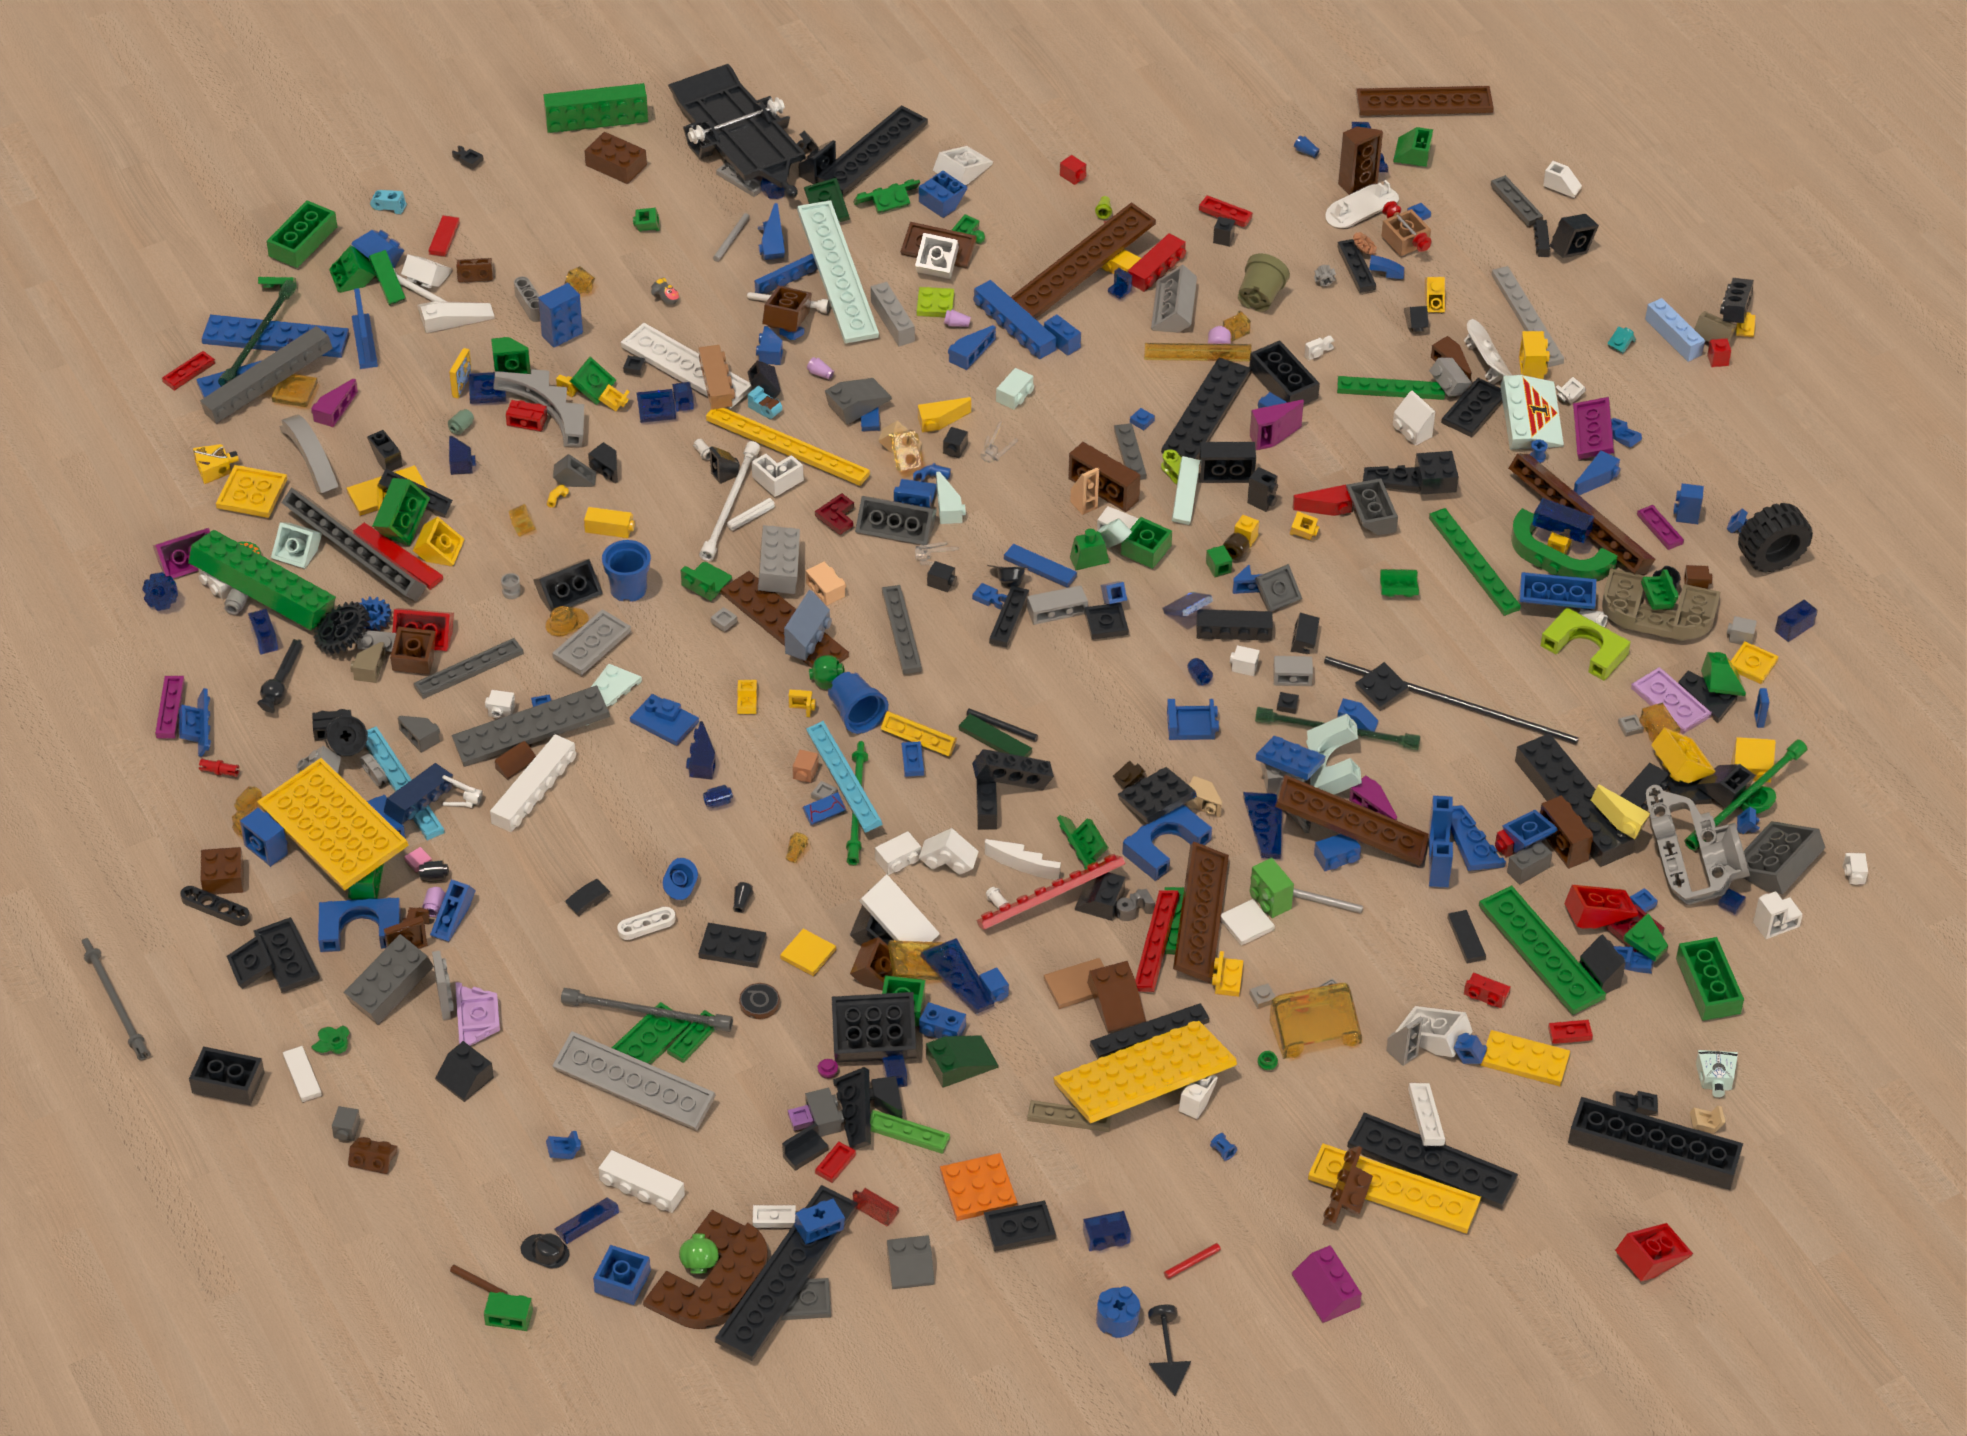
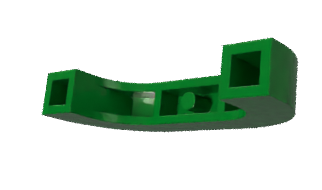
M1522 508L1515 516L1511 534L1512 546L1521 558L1552 575L1597 579L1596 582L1606 578L1609 575L1610 569L1616 568L1618 555L1601 548L1592 558L1584 560L1574 559L1536 540L1531 535L1536 529L1537 515Z

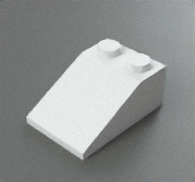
M964 146L939 152L933 171L940 173L944 170L964 185H967L989 168L993 161L972 148Z
M1415 1006L1395 1031L1397 1033L1421 1016L1423 1024L1419 1047L1435 1055L1447 1057L1455 1056L1454 1046L1458 1036L1463 1033L1471 1034L1473 1032L1466 1012Z

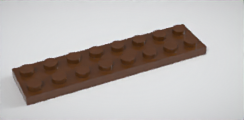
M1490 86L1356 88L1359 116L1493 113L1494 109Z
M747 571L721 589V595L785 646L784 628L796 611L795 607L776 592L758 590L759 578L750 571ZM824 632L823 638L820 642H817L813 654H810L806 661H802L812 668L815 660L820 656L832 655L841 663L849 657V651Z
M1284 775L1275 807L1418 866L1423 862L1428 833Z
M1193 841L1189 850L1173 969L1209 983L1213 978L1229 855Z

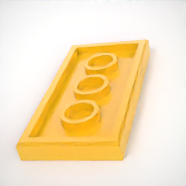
M415 465L395 472L428 488ZM382 476L346 488L360 516L378 510L377 484Z

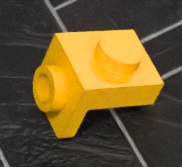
M1747 312L1744 323H1736L1735 336L1754 337L1756 315H1751L1750 312Z
M608 384L598 400L614 411H617L620 406L624 407L628 402L629 398H627V395L630 391L626 390L622 394Z
M789 689V708L806 709V717H810L811 710L815 711L816 699H812V691Z

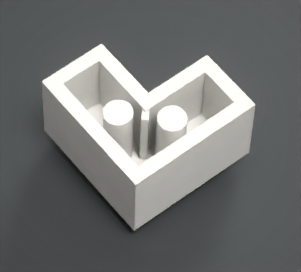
M764 454L752 461V477L776 497L804 481L803 465L792 455L776 463L770 456Z
M951 828L926 839L919 859L931 869L947 864L958 875H961L973 869L979 851Z
M1775 891L1759 897L1753 923L1763 937L1769 939L1800 927L1803 914L1790 897L1782 900Z

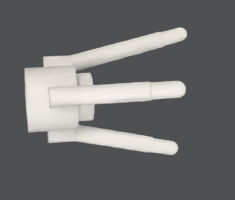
M445 775L442 777L444 780L452 783L453 786L465 790L463 799L466 800V802H443L444 806H466L472 808L473 804H480L483 795L482 790L469 787Z

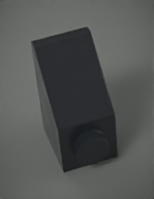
M1427 306L1404 308L1408 329L1413 328V332L1424 331L1425 327H1429Z
M714 446L709 447L711 474L719 484L737 477L740 467L737 458H734L728 451Z
M896 1076L871 1079L870 1100L874 1101L875 1108L885 1114L903 1119V1109Z

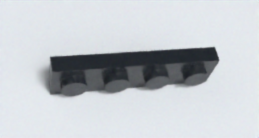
M1354 240L1339 241L1337 247L1359 293L1376 290V283Z
M385 469L377 486L387 491L392 478H407ZM412 481L430 497L426 509L445 518L453 500Z
M1011 586L989 638L990 644L1008 647L1026 604L1027 596H1029L1028 589Z

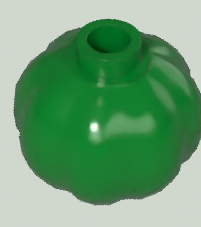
M832 655L820 656L815 660L812 669H809L810 680H814L815 684L823 690H831L833 686L832 681L845 672L844 664L839 663V660Z

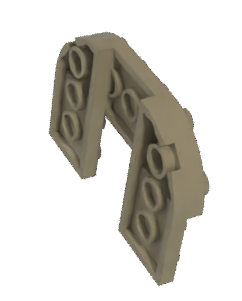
M1610 569L1604 589L1602 609L1605 615L1622 629H1631L1641 633L1685 641L1686 639L1701 637L1707 634L1713 627L1721 592L1684 584L1677 611L1671 609L1652 610L1650 605L1640 603L1644 591L1641 580L1647 576Z

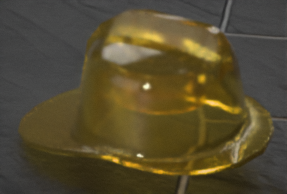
M559 606L552 610L550 618L546 622V630L553 636H564L583 627L588 622L589 616L582 609Z

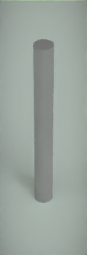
M744 213L713 256L714 261L718 262L746 224L750 218L747 213Z
M1295 888L1293 890L1294 897L1357 913H1362L1363 910L1362 905Z

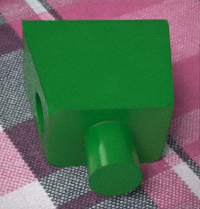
M1089 528L1085 530V534L1074 538L1070 560L1075 571L1109 563L1106 544L1100 532Z

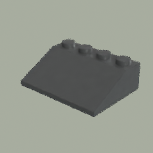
M1771 821L1744 850L1750 876L1744 879L1766 892L1773 893L1776 891L1778 894H1783L1826 848L1820 829Z

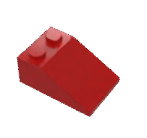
M1572 884L1564 903L1576 927L1582 929H1596L1638 915V911L1628 893L1622 889Z
M1668 1223L1627 1233L1615 1249L1621 1260L1628 1265L1640 1281L1655 1278L1693 1255V1252Z

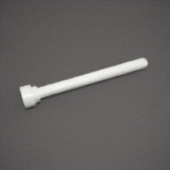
M395 271L401 285L431 301L447 302L399 276Z
M752 292L747 294L748 299L766 302L771 296ZM828 299L818 300V302L811 301L810 308H816L820 313L828 314L830 301Z

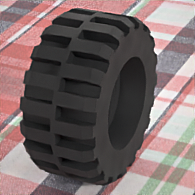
M1789 503L1772 504L1771 507H1765L1762 511L1756 512L1752 518L1746 521L1747 524L1743 525L1738 536V546L1755 570L1775 572V570H1782L1783 567L1792 565V562L1797 561L1801 558L1802 554H1805L1813 537L1812 527L1795 505Z

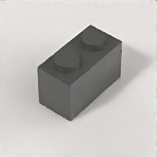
M1539 840L1509 857L1507 873L1520 885L1550 868L1552 852Z
M830 1088L805 1093L806 1105H808L813 1122L818 1125L819 1136L822 1137L841 1132V1123L844 1122L841 1110H837V1098L835 1094H831Z

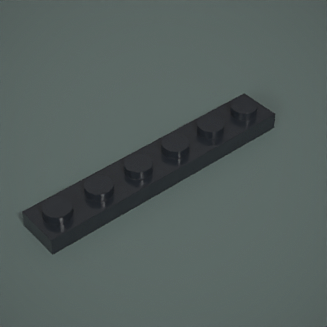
M1199 1003L1091 1040L1090 1047L1098 1060L1101 1057L1116 1053L1118 1050L1126 1049L1136 1043L1149 1040L1154 1036L1170 1032L1172 1029L1187 1026L1188 1023L1193 1021H1200L1203 1025L1209 1023V1016L1202 1004Z

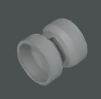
M514 573L503 575L501 578L503 596L507 599L518 598L521 594L519 576Z

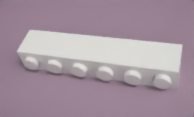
M555 734L490 810L491 824L510 833L515 827H518L525 815L532 811L535 803L542 799L546 790L553 786L556 778L564 773L567 765L574 761L576 757L575 743Z

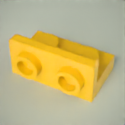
M1220 951L1219 958H1215L1214 970H1217V974L1213 973L1212 986H1216L1215 994L1239 997L1244 960L1224 958V951Z

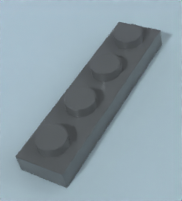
M1506 175L1491 180V187L1527 226L1536 224V220H1543V215Z
M1132 423L1114 425V433L1123 464L1141 475L1140 480L1146 479L1147 474Z

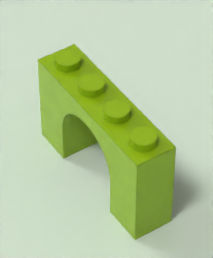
M1566 608L1542 633L1540 646L1556 655L1569 641L1574 639H1588L1597 644L1600 650L1590 659L1588 672L1603 681L1627 657L1631 643L1624 637L1615 634L1569 608Z

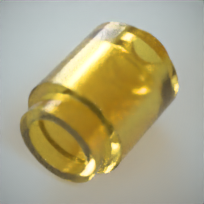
M248 786L235 800V809L242 815L251 813L258 805L257 801L263 798L262 792L255 786Z

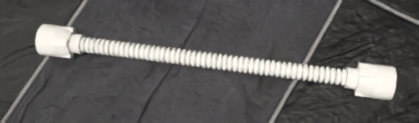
M754 441L748 442L744 449V461L710 539L708 542H704L699 553L701 559L705 561L713 560L717 551L716 542L748 467L759 454L761 447Z

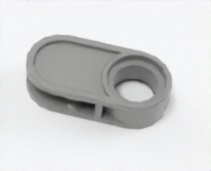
M370 753L360 757L363 769L376 786H381L382 782L384 784L387 783L385 772Z

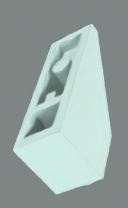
M936 472L940 524L962 523V516L966 515L965 504L961 503L960 495L941 472Z

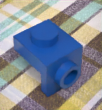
M571 1131L568 1137L548 1136L546 1145L550 1158L573 1159L581 1147L577 1131Z

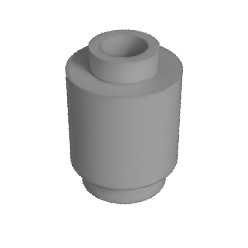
M232 588L224 602L225 611L232 615L241 612L248 599V595Z

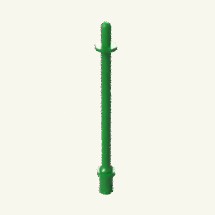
M863 741L857 743V751L852 753V760L856 762L855 776L861 786L863 763L868 761V753L864 751L865 744ZM853 811L851 839L846 843V849L848 850L847 863L857 865L862 844L858 841L859 822Z

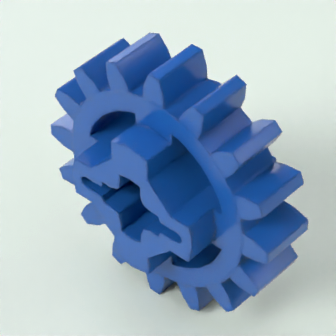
M369 596L368 600L361 598L362 602L359 604L366 608L370 617L368 621L370 625L365 628L370 629V631H374L377 628L380 631L381 626L387 627V622H391L392 616L390 604H386L384 599L379 601V597H376L374 600H372L371 596Z

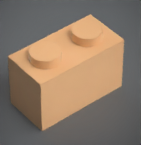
M825 561L806 570V584L826 606L845 597L846 584L844 580L839 578L834 569L829 567Z

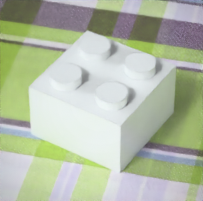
M923 233L915 265L916 271L918 273L951 279L959 248L958 240Z

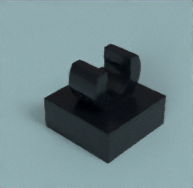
M805 130L799 134L803 140H800L797 145L805 154L810 149L814 151L818 148L813 138Z

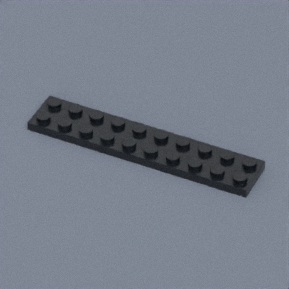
M821 1185L805 1208H810L821 1201H828L834 1198L845 1217V1227L857 1209L858 1203ZM793 1225L715 1337V1343L753 1361L841 1231L805 1244L795 1225Z

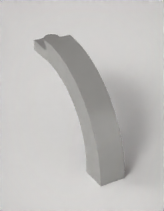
M299 414L282 419V425L279 426L281 433L290 436L298 447L312 476L317 492L323 493L337 488L338 484L326 454L307 421Z

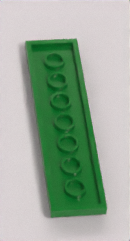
M1512 885L1479 901V907L1572 1015L1606 998V993Z

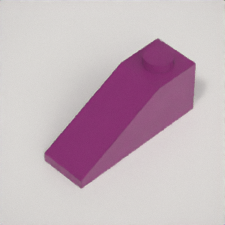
M351 379L321 396L313 404L311 413L313 414L314 422L330 427L335 426L358 393L356 379Z
M1365 775L1361 779L1360 784L1350 788L1349 801L1397 820L1398 817L1381 785Z

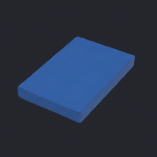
M651 694V695H650V696L656 697V698L658 699V701H660V702L663 700L662 698H660V697H658V696H656V695H654V694ZM649 698L630 717L631 723L675 746L699 723V717L683 709L680 710L673 722L656 717L655 712H647L645 710V703L651 705Z

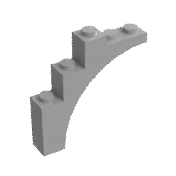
M531 369V374L495 371V390L515 393L535 403L547 406V412L559 425L563 436V445L582 448L584 404L566 403L567 387L549 386V371Z

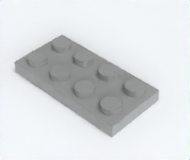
M602 609L552 653L553 659L582 676L631 632V626Z

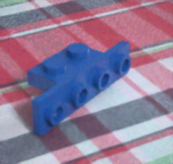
M203 688L197 699V708L181 705L179 709V738L198 742V756L200 757L204 755L205 751L209 750L211 740L208 739L210 733V725H208L210 711L208 710L210 696H208V689Z

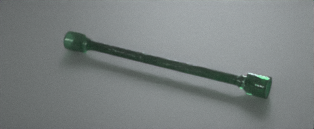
M286 280L283 283L278 299L232 367L226 369L218 379L221 387L237 377L238 369L281 305L295 293L297 285L294 281Z
M1257 707L1255 722L1270 724L1271 722L1281 721L1283 723L1288 722V724L1305 725V727L1310 726V728H1315L1325 723L1305 720L1303 718L1298 719V717H1288L1286 715L1281 716V714L1273 712V709ZM1357 728L1358 736L1397 742L1399 745H1403V748L1418 751L1420 735L1405 733V736H1395Z

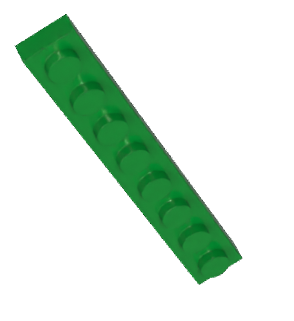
M1443 508L1429 513L1430 521L1503 616L1519 611L1521 607L1519 602L1448 510Z

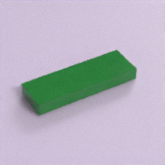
M386 250L369 255L370 262L388 305L405 300V295Z
M706 1010L700 1014L708 1017L714 1016ZM692 1022L667 1049V1054L684 1063L714 1031V1026Z

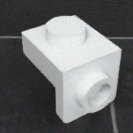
M1574 377L1562 388L1559 385L1555 387L1558 392V398L1563 402L1567 401L1570 405L1586 391V388Z

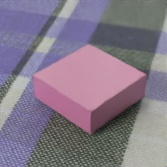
M421 847L404 856L405 862L415 872L419 871V865L432 861L431 857Z

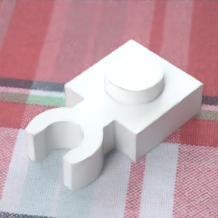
M1327 336L1323 340L1318 338L1306 343L1304 357L1309 361L1323 355L1324 350H1332L1334 346L1331 343L1334 342V339L1331 336Z

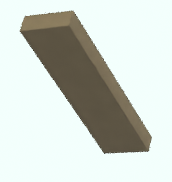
M1034 1100L1030 1101L1027 1121L1109 1132L1112 1119L1111 1115L1089 1123L1075 1106Z

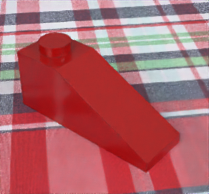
M1345 484L1293 495L1292 508L1295 511L1336 516L1351 513L1353 502Z

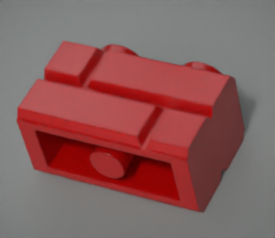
M511 400L506 411L507 426L542 432L548 417L547 406L539 403H527L522 400Z

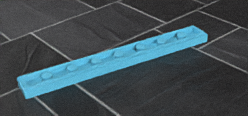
M824 721L807 728L808 735L864 832L866 833L883 825Z
M376 726L367 730L368 740L365 747L386 774L387 781L396 792L412 779ZM429 805L425 810L419 811L412 818L426 840L445 833L443 826Z

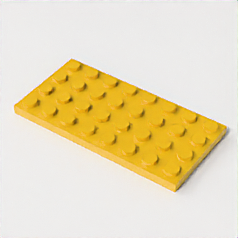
M322 758L257 801L259 807L264 812L269 813L272 819L284 828L285 833L344 891L409 846L407 840Z
M1193 1021L1188 1023L1187 1026L1172 1029L1170 1032L1154 1036L1144 1042L1136 1043L1131 1047L1118 1050L1116 1053L1106 1057H1101L1073 1070L1063 1072L1053 1077L1054 1084L1088 1122L1093 1123L1236 1066L1237 1061L1229 1050L1200 1021Z

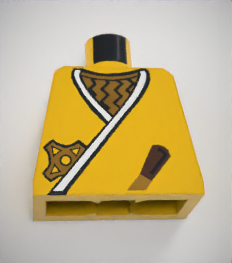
M221 444L193 448L195 462L204 484L229 475L231 473L230 463L239 461L236 451L226 453Z

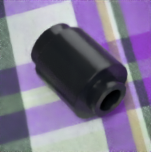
M443 860L424 862V864L419 865L420 879L426 880V882L445 880L446 876H449L448 864H444Z

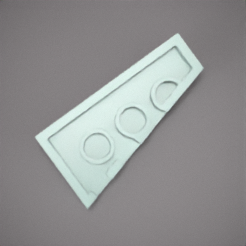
M608 664L591 687L598 686L608 707L609 705H614L620 696L629 693L631 687L635 684H640L642 677Z

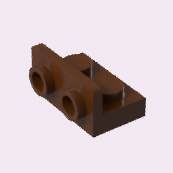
M492 258L457 260L458 282L493 280Z

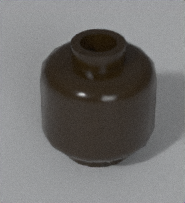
M1240 533L1231 534L1223 543L1232 560L1241 559L1250 546L1246 536Z

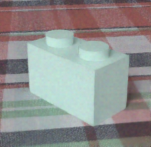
M1015 368L996 388V402L1014 410L1019 404L1023 403L1028 394L1032 393L1034 389L1033 375Z

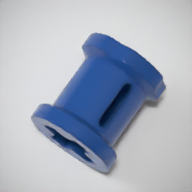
M1537 439L1531 444L1533 450L1530 455L1540 463H1543L1546 459L1547 443L1544 440Z
M1224 1133L1216 1135L1211 1140L1210 1146L1221 1154L1223 1160H1229L1237 1152V1147L1226 1139Z

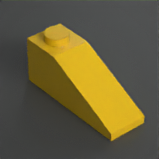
M971 397L918 405V420L922 432L941 430L971 413Z

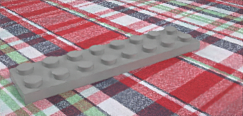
M571 1031L553 1064V1068L557 1071L696 1131L716 1096L713 1091Z

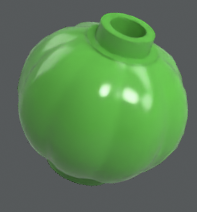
M692 1234V1238L684 1241L681 1245L679 1259L685 1268H690V1273H707V1268H712L718 1260V1248L712 1240L705 1238V1234Z

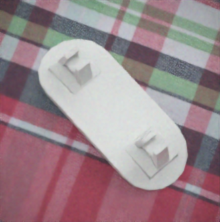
M1386 180L1384 185L1381 183L1369 185L1331 204L1326 211V220L1335 228L1351 227L1381 212L1387 202L1395 201L1398 203L1399 195L1391 189L1390 183Z
M1469 320L1467 323L1469 334L1464 342L1468 344L1467 347L1470 349L1477 347L1486 363L1491 366L1485 375L1489 379L1488 382L1494 385L1502 380L1503 376H1511L1512 374L1493 345L1485 328L1476 320Z

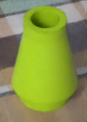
M1102 196L1095 208V213L1100 219H1107L1112 214L1110 198L1107 196Z

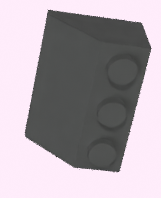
M1381 478L1346 485L1362 526L1377 535L1390 534L1397 531L1398 515Z

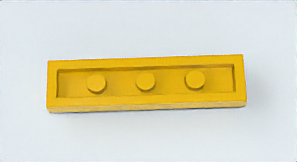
M890 711L886 712L881 726V730L911 742L921 741L922 746L947 756L952 755L957 741L956 737Z

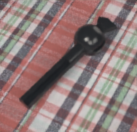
M293 639L274 679L267 680L261 686L260 696L262 700H259L257 704L263 711L274 713V705L280 704L286 698L287 689L284 683L303 646L300 639Z

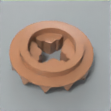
M1356 232L1353 235L1354 243L1359 250L1365 254L1374 255L1377 247L1371 238L1362 232Z

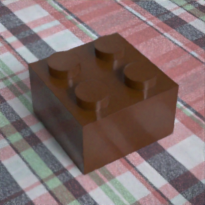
M241 847L201 850L200 881L202 890L214 895L243 893L244 860Z

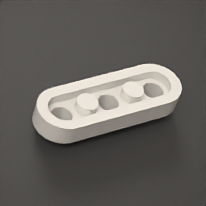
M661 907L622 920L617 927L618 935L624 940H630L670 927L675 923V912L669 907Z

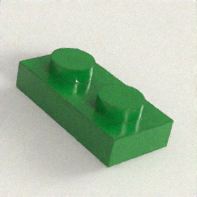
M258 277V284H263V288H274V284H280L281 288H291V285H296V278Z

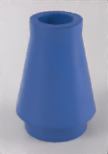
M1300 135L1294 143L1296 151L1314 158L1320 151L1306 136Z

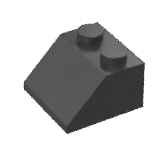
M929 1235L887 1240V1258L892 1290L935 1285Z

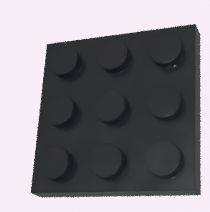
M1165 767L1147 778H1143L1131 787H1127L1124 791L1118 793V797L1147 824H1150L1196 798L1197 794L1191 786L1169 768Z

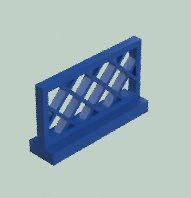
M354 289L358 315L352 316L359 366L360 369L378 367L369 313H363L360 289Z

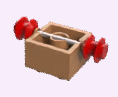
M1395 201L1387 202L1382 210V213L1387 215V219L1383 220L1381 234L1386 242L1400 256L1415 250L1419 252L1428 250L1432 240L1430 238L1431 229L1412 209L1401 213V207Z

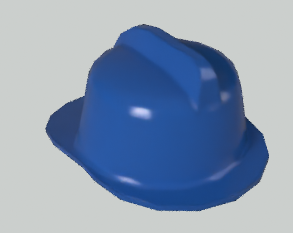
M677 858L671 862L662 882L663 889L667 895L676 900H683L691 894L698 878L695 864L686 858Z

